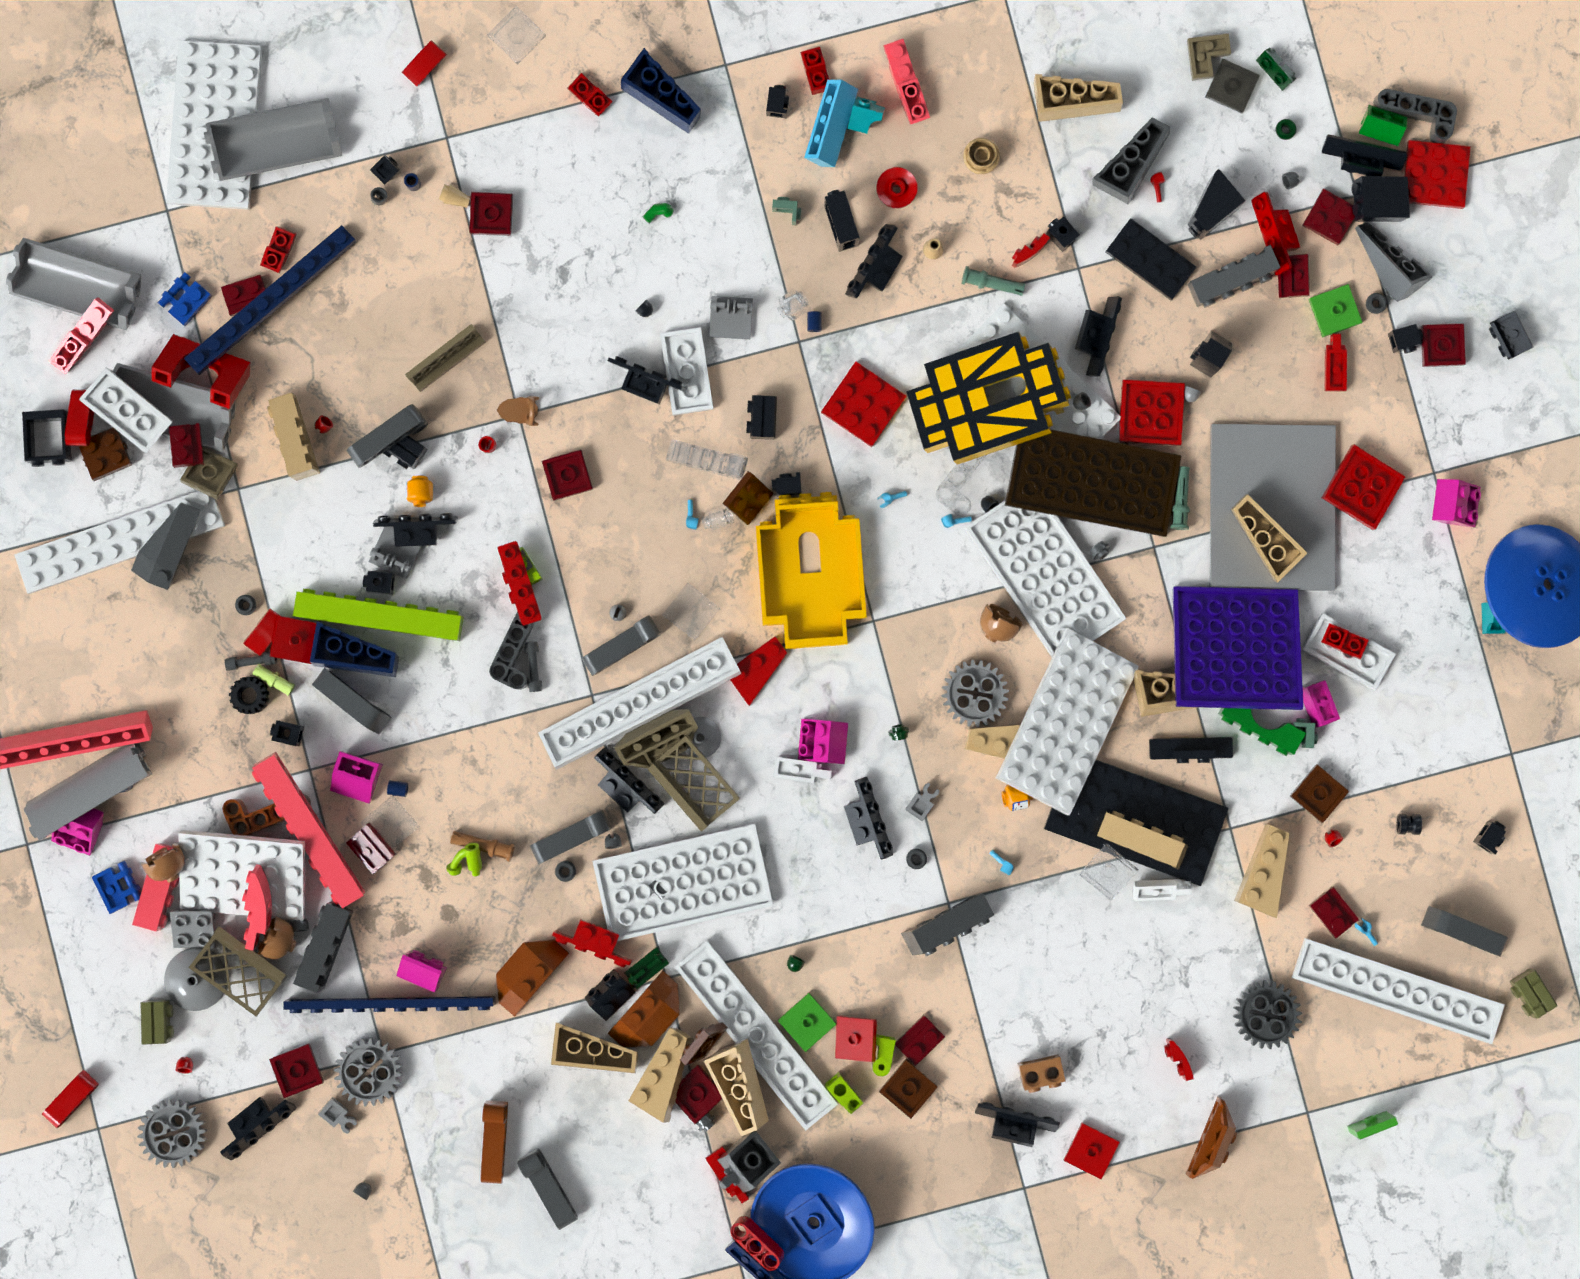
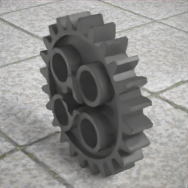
M1263 980L1262 986L1255 982L1254 989L1248 985V993L1241 991L1244 998H1236L1240 1006L1233 1007L1238 1011V1014H1234L1233 1017L1239 1019L1234 1025L1242 1027L1238 1033H1246L1244 1037L1246 1041L1252 1038L1251 1045L1253 1046L1259 1042V1048L1263 1049L1265 1043L1268 1049H1272L1273 1043L1279 1048L1280 1041L1287 1044V1036L1294 1038L1291 1033L1292 1030L1299 1031L1295 1023H1302V1021L1297 1019V1016L1301 1015L1302 1012L1296 1010L1301 1005L1300 1003L1293 1002L1297 996H1289L1291 993L1289 988L1283 991V984L1276 988L1275 981H1272L1270 986L1266 980ZM1258 997H1262L1264 1004L1256 1008L1255 1000ZM1283 1001L1284 1009L1277 1012L1275 1009L1276 1003ZM1251 1009L1264 1013H1267L1269 1011L1274 1015L1285 1016L1286 1018L1285 1020H1281L1273 1017H1267L1266 1020V1017L1259 1014H1252L1249 1011ZM1258 1017L1260 1020L1259 1026L1252 1028L1250 1025L1251 1020ZM1274 1022L1280 1023L1278 1032H1272L1271 1030Z

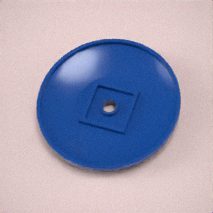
M1528 525L1505 535L1496 544L1488 558L1484 578L1488 605L1497 622L1513 638L1532 647L1554 648L1577 639L1580 636V543L1568 533L1548 525ZM1545 579L1551 584L1549 590L1544 586Z
M803 1163L786 1167L776 1172L763 1184L752 1205L750 1218L784 1251V1258L776 1270L786 1279H847L863 1265L871 1251L875 1225L870 1204L862 1190L849 1177L831 1167L814 1163ZM809 1218H817L819 1220L820 1225H811L809 1222ZM754 1240V1243L757 1246H761V1243L759 1241ZM769 1255L770 1259L777 1261L775 1256Z

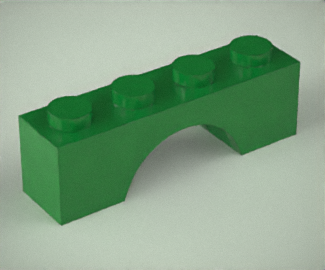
M1221 708L1218 713L1222 716L1221 720L1231 726L1235 723L1240 726L1239 730L1249 736L1251 734L1258 736L1259 742L1266 746L1272 744L1277 747L1275 751L1284 756L1288 754L1294 755L1306 735L1305 732L1289 723H1284L1276 729H1265L1255 722L1251 709Z

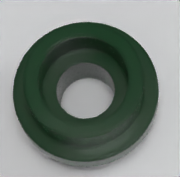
M1289 119L1279 121L1275 128L1277 136L1282 140L1291 139L1296 134L1295 123ZM1287 127L1289 133H1284L1282 128Z
M903 724L892 726L888 733L894 741L908 738L909 728L904 727Z

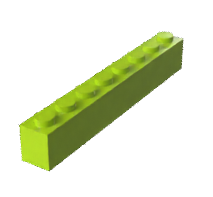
M303 588V592L296 591L294 617L460 641L464 617L459 616V611L447 610L446 613H439L438 608L433 607L419 610L418 605L412 604L399 607L397 602L392 601L378 604L377 599L364 598V601L356 600L357 596L344 595V598H338L336 593L323 592V595L315 594L316 590Z

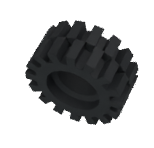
M242 677L234 682V686H231V693H229L231 700L229 701L233 704L232 707L240 713H259L262 711V708L267 706L266 702H269L268 695L270 694L267 691V685L255 677ZM248 687L253 688L257 693L256 700L250 704L245 703L242 699V692Z

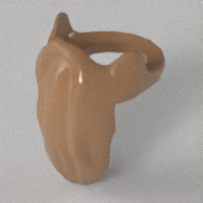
M529 396L527 398L507 399L499 405L497 412L507 422L538 426L539 424L534 419L538 415V406L535 404V401L539 397Z

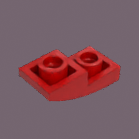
M431 40L406 66L402 73L415 86H419L447 54Z
M817 47L800 52L812 95L824 92L829 76L821 48Z
M582 73L567 87L578 100L598 117L613 102Z
M276 226L270 244L266 246L260 266L280 273L297 234Z
M1043 233L1041 237L1036 236L1030 247L1033 249L1026 245L1022 250L1018 248L1012 256L1014 260L1012 266L1014 268L1019 267L1034 258L1045 247L1050 237Z
M270 608L259 620L257 626L244 640L243 644L260 656L272 642L276 619L280 615Z
M1330 623L1321 643L1361 660L1369 642L1368 639Z
M1166 1039L1167 1045H1164L1166 1057H1170V1060L1173 1062L1179 1061V1064H1177L1179 1076H1182L1185 1081L1193 1080L1194 1076L1186 1056L1172 1039Z

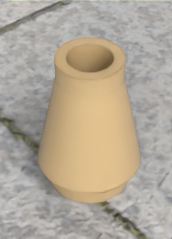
M444 184L439 200L444 201L443 204L467 208L471 196L466 195L451 184L449 186Z
M930 239L924 244L923 253L929 259H938L943 254V245L938 239ZM931 244L937 245L938 248L933 249L931 247Z

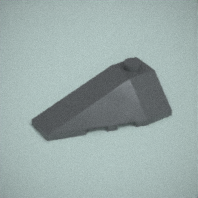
M1366 222L1357 225L1355 228L1383 287L1388 291V295L1398 302L1408 298L1432 278L1414 258L1410 261L1401 254L1403 250L1399 246L1396 248L1387 243L1388 238L1370 223Z
M181 502L139 550L131 571L146 582L168 590L172 585L201 510Z

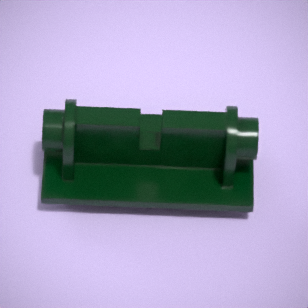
M1266 49L1256 59L1261 68L1282 91L1297 79L1294 76L1295 72L1287 64L1280 65L1283 59L1276 53L1275 49Z
M656 947L624 972L631 985L638 989L666 967L669 962Z

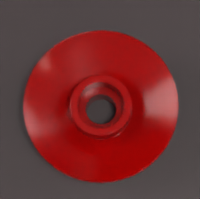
M893 167L887 169L878 178L876 185L877 195L881 202L888 207L896 209L906 207L916 197L917 181L914 175L904 168ZM898 186L900 192L895 193L893 187Z

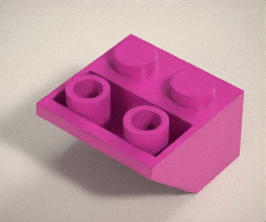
M1437 479L1432 520L1444 524L1475 528L1476 521L1478 520L1481 487L1462 480Z
M801 719L798 760L845 764L848 723Z
M339 751L332 773L330 791L370 804L383 764Z
M94 808L53 832L51 841L90 856L103 826L104 812Z
M416 950L403 954L396 976L435 993L447 967L443 966L444 962L432 958V960L424 958L425 954Z

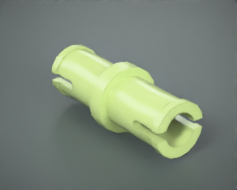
M261 664L257 665L252 674L268 683L269 687H275L287 694V696L291 694L295 687V684L280 677L278 672L274 673Z

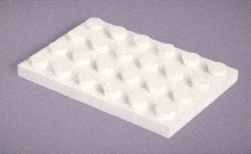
M187 830L179 832V846L185 857V865L179 872L181 910L212 911L213 913L248 916L249 911L244 910L245 902L242 901L243 894L249 883H246L248 872L252 871L256 864L262 866L269 883L272 899V918L276 916L281 919L304 920L305 841Z

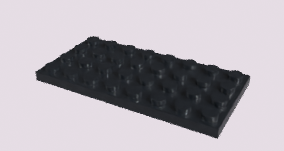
M1095 760L1071 814L1065 815L1051 807L1044 829L1201 886L1229 808ZM1113 811L1125 815L1123 819L1130 822L1132 818L1144 823L1143 827L1150 830L1152 826L1164 831L1162 835L1171 837L1173 834L1183 838L1182 843H1185L1188 848L1180 868H1174L1169 864L1162 863L1097 836L1106 812L1110 814Z

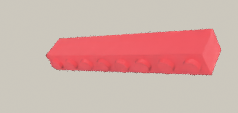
M145 710L0 738V769L150 741L153 726L149 714Z
M277 752L254 764L252 767L254 770L252 771L253 777L258 783L261 781L263 784L265 796L268 800H273L276 805L274 807L276 813L280 818L284 817L288 823L286 828L291 835L295 834L298 841H305V852L310 858L308 862L313 870L317 869L320 873L319 879L325 888L329 887L332 894L330 896L336 905L339 904L343 909L363 897L365 890Z

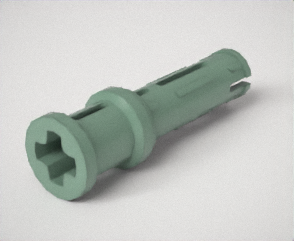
M969 266L965 267L961 282L963 285L965 283L976 285L979 289L988 287L1020 296L1023 295L1025 283L988 275V272L985 270L980 272L969 269Z
M1179 467L1175 488V505H1173L1171 510L1173 512V524L1170 525V529L1189 530L1187 520L1190 508L1187 506L1190 467Z

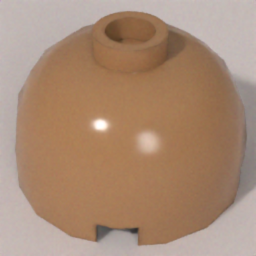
M987 604L980 617V626L983 632L986 633L985 637L995 643L997 640L1005 642L1018 634L1023 626L1022 621L1017 616L1014 619L1008 615L1010 612L995 604H990L989 606Z
M178 843L172 844L173 849L167 850L165 847L145 859L147 863H140L149 878L154 881L167 880L169 883L179 877L178 873L185 865V857Z
M276 916L272 918L271 925L264 935L263 942L260 941L257 954L269 959H280L288 951L292 952L296 941L294 940L295 934L290 923Z

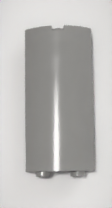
M329 98L206 123L207 132H204L206 144H211L215 160L211 161L214 174L218 173L220 181L342 156Z
M23 238L19 245L15 246L13 256L15 257L16 267L6 278L9 294L78 316H83L94 299L99 297L114 310L106 322L107 325L123 330L128 329L136 309L134 307L135 299L140 294L141 274L27 238Z
M117 363L114 369L111 370L173 420L169 426L199 423L201 426L202 446L219 452L224 451L231 432L229 428L231 420L234 419L236 399L230 409L210 402L209 388L177 379L170 388L153 382L152 372ZM169 427L163 432L162 436L170 438Z
M135 743L120 746L28 801L24 812L30 822L31 827H29V831L32 836L38 838V840L46 838L49 834L138 781L151 776L152 772L143 759L146 754L141 745Z

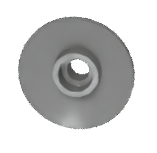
M695 717L694 720L698 725V729L694 734L692 742L705 757H709L720 746V729L709 718ZM700 733L704 735L702 742L696 739V736ZM689 747L685 752L691 756V748Z

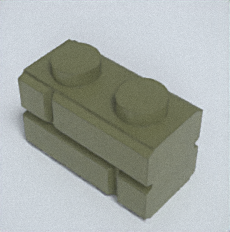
M1530 968L1510 980L1513 986L1510 990L1517 999H1521L1524 1004L1521 1007L1528 1017L1540 1018L1558 1006L1535 969Z
M146 1000L140 1002L141 1044H167L171 1042V1038L174 1037V1027L170 1026V1017H173L174 1010L173 1005H170V1000Z

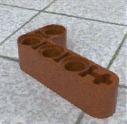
M303 794L311 806L310 798ZM240 799L227 800L222 808L233 835L248 836L285 820L284 817L280 818L276 814L275 803L250 814L244 802ZM233 802L236 803L239 808L236 814H233L230 811V805ZM259 814H263L266 818L263 825L257 822ZM240 822L246 825L244 833L238 831V824Z
M486 1101L484 1103L482 1114L484 1133L481 1183H503L508 1102Z

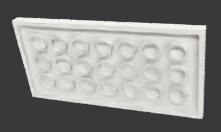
M179 40L166 195L167 204L250 210L252 175L220 181L218 173L214 174L211 161L215 160L211 144H206L204 132H207L206 123L257 113L262 58L261 46Z
M1003 303L955 353L1018 331L1022 337L1026 336L1029 344L1028 349L1045 343ZM1059 357L1056 363L1058 368L1062 367L1065 379H1062L1064 387L1068 386L1071 398L1068 399L1069 406L1063 407L1064 413L1058 415L1054 411L1046 413V415L1050 414L1053 426L1050 429L1102 439L1120 420V415ZM1012 377L984 387L989 406L1021 395L1026 389V382L1021 377ZM1081 392L1086 393L1091 400V406L1085 410H1077L1073 406V399Z
M1003 501L965 527V530L1051 657H1053L1065 629L1069 628L1094 641L1126 619L1057 516L1004 506L1005 501Z
M1069 628L1065 629L996 779L1065 815H1070L1134 678L1135 670L1139 666Z
M755 824L592 861L607 929L620 934L617 941L773 906ZM656 880L657 882L654 885V892L649 887V885ZM659 883L667 893L660 894L656 889L657 884ZM657 895L665 897L661 900Z

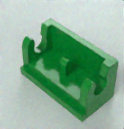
M1368 105L1361 121L1359 134L1398 146L1407 128L1408 117Z

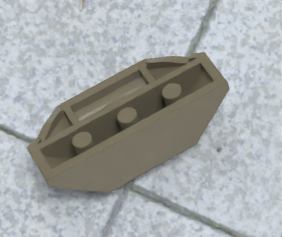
M689 709L671 710L625 734L614 746V749L623 765L648 768L654 760H657L685 735L692 741L698 725ZM686 742L679 746V754L688 750L689 745ZM666 757L661 763H663V762H665V761H667V760H669V759H671V758H670V757Z

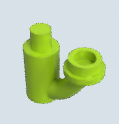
M469 843L465 848L458 851L453 861L446 866L447 872L450 875L456 876L461 873L462 864L460 862L465 857L468 870L472 871V876L480 875L482 861L479 844Z

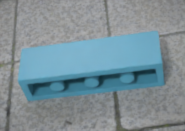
M827 80L805 153V159L821 167L836 166L853 104L856 100L857 88L843 80Z

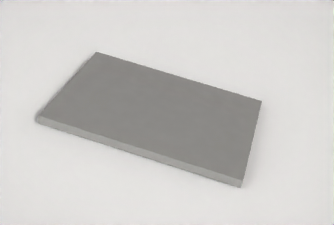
M1211 424L1210 587L1335 591V506L1321 497L1335 475L1336 425ZM1245 494H1248L1307 552L1278 583L1273 580L1231 510Z

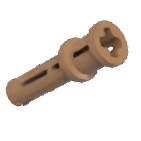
M453 831L450 844L463 847L469 843L479 844L480 851L488 853L492 858L494 856L504 858L507 862L511 861L515 849V844L512 843L510 845L500 843L497 839L489 841Z

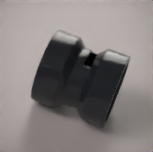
M1398 814L1396 820L1397 833L1400 835H1405L1406 833L1420 835L1422 831L1421 815L1413 814L1412 816H1407L1406 814Z

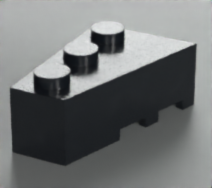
M1211 330L1205 341H1202L1191 354L1190 358L1193 360L1190 365L1211 378L1222 368L1232 352V343Z

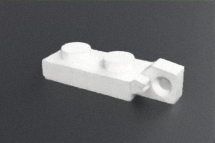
M776 757L774 778L820 783V778L831 779L832 771L822 770V764H817V762Z
M1182 879L1134 881L1133 898L1135 901L1176 900V897L1180 895H1192L1191 881Z

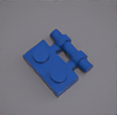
M186 272L180 278L177 277L174 280L175 283L168 291H164L163 297L157 302L163 308L170 302L173 306L168 312L184 326L190 322L212 297L196 281L189 287L186 282L191 277ZM182 288L185 293L177 301L174 296Z
M125 861L117 864L121 871L117 874L110 867L92 876L109 914L130 905L127 898L130 895L133 896L135 902L140 899L141 888L139 884H136L132 876L133 871L131 867L128 868ZM122 878L125 879L129 887L125 891L119 882Z

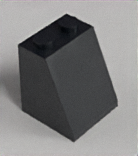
M1220 169L1208 181L1187 224L1189 232L1200 240L1235 213L1246 201Z

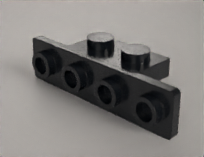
M1330 134L1326 136L1322 147L1323 154L1341 157V170L1366 176H1382L1384 167L1401 171L1407 158V152Z
M885 224L880 229L878 238L868 250L867 257L859 265L854 279L849 282L845 295L858 298L866 283L883 292L903 257L888 246L898 227Z
M1119 296L1107 298L1103 315L1092 310L1085 311L1075 350L1091 356L1086 375L1089 377H1099L1104 369V361L1110 348L1109 343L1112 333L1116 327L1117 315L1121 310L1122 298Z
M618 356L615 359L609 357L607 360L616 366L628 370L621 390L660 405L667 386L682 392L687 390V388L682 386L683 382L671 378L668 381L663 379V374L652 371V374L645 372V367L636 363L633 366L627 365V360Z
M452 513L440 514V517H432L431 514H421L419 518H411V515H400L394 519H390V516H378V519H375L373 522V527L393 526L395 547L437 545L436 525L456 524L458 516H452Z
M1232 737L1149 740V758L1151 760L1177 759V763H1189V759H1197V763H1210V759L1233 757Z
M603 748L596 754L595 760L608 771L598 786L627 813L639 801L653 814H656L662 808L664 802L660 797L653 793L642 780L630 772L627 766L615 758L612 752Z
M868 777L855 780L861 801L845 805L844 809L856 845L874 841L881 860L893 856V847L887 837L886 826L881 819L879 805L875 801L872 792V784L869 782Z
M259 1097L227 1123L236 1139L220 1151L221 1155L229 1160H234L241 1156L243 1151L256 1144L263 1135L272 1131L283 1119L288 1118L296 1110L295 1104L284 1100L274 1109L270 1110L265 1100Z
M988 1102L978 1103L975 1109V1114L995 1118L991 1138L1033 1147L1036 1128L1056 1132L1060 1125V1122L1055 1121L1051 1117L1041 1118L1030 1112H1015L1014 1109L1009 1107L998 1108Z

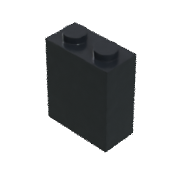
M1361 176L1353 181L1351 191L1354 195L1353 214L1355 215V222H1401L1410 218L1408 177Z

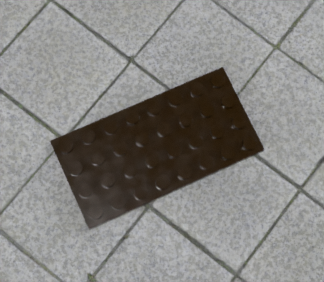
M1051 430L1052 433L1016 445L1004 506L1167 537L1181 455Z

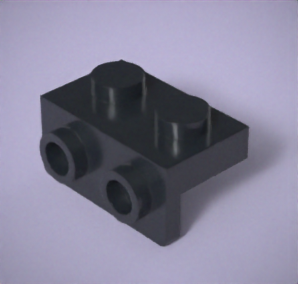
M1516 311L1490 322L1491 327L1489 331L1494 339H1498L1500 346H1498L1499 351L1508 360L1534 348Z
M613 969L603 977L596 987L588 992L585 1000L598 1015L607 1021L636 991Z

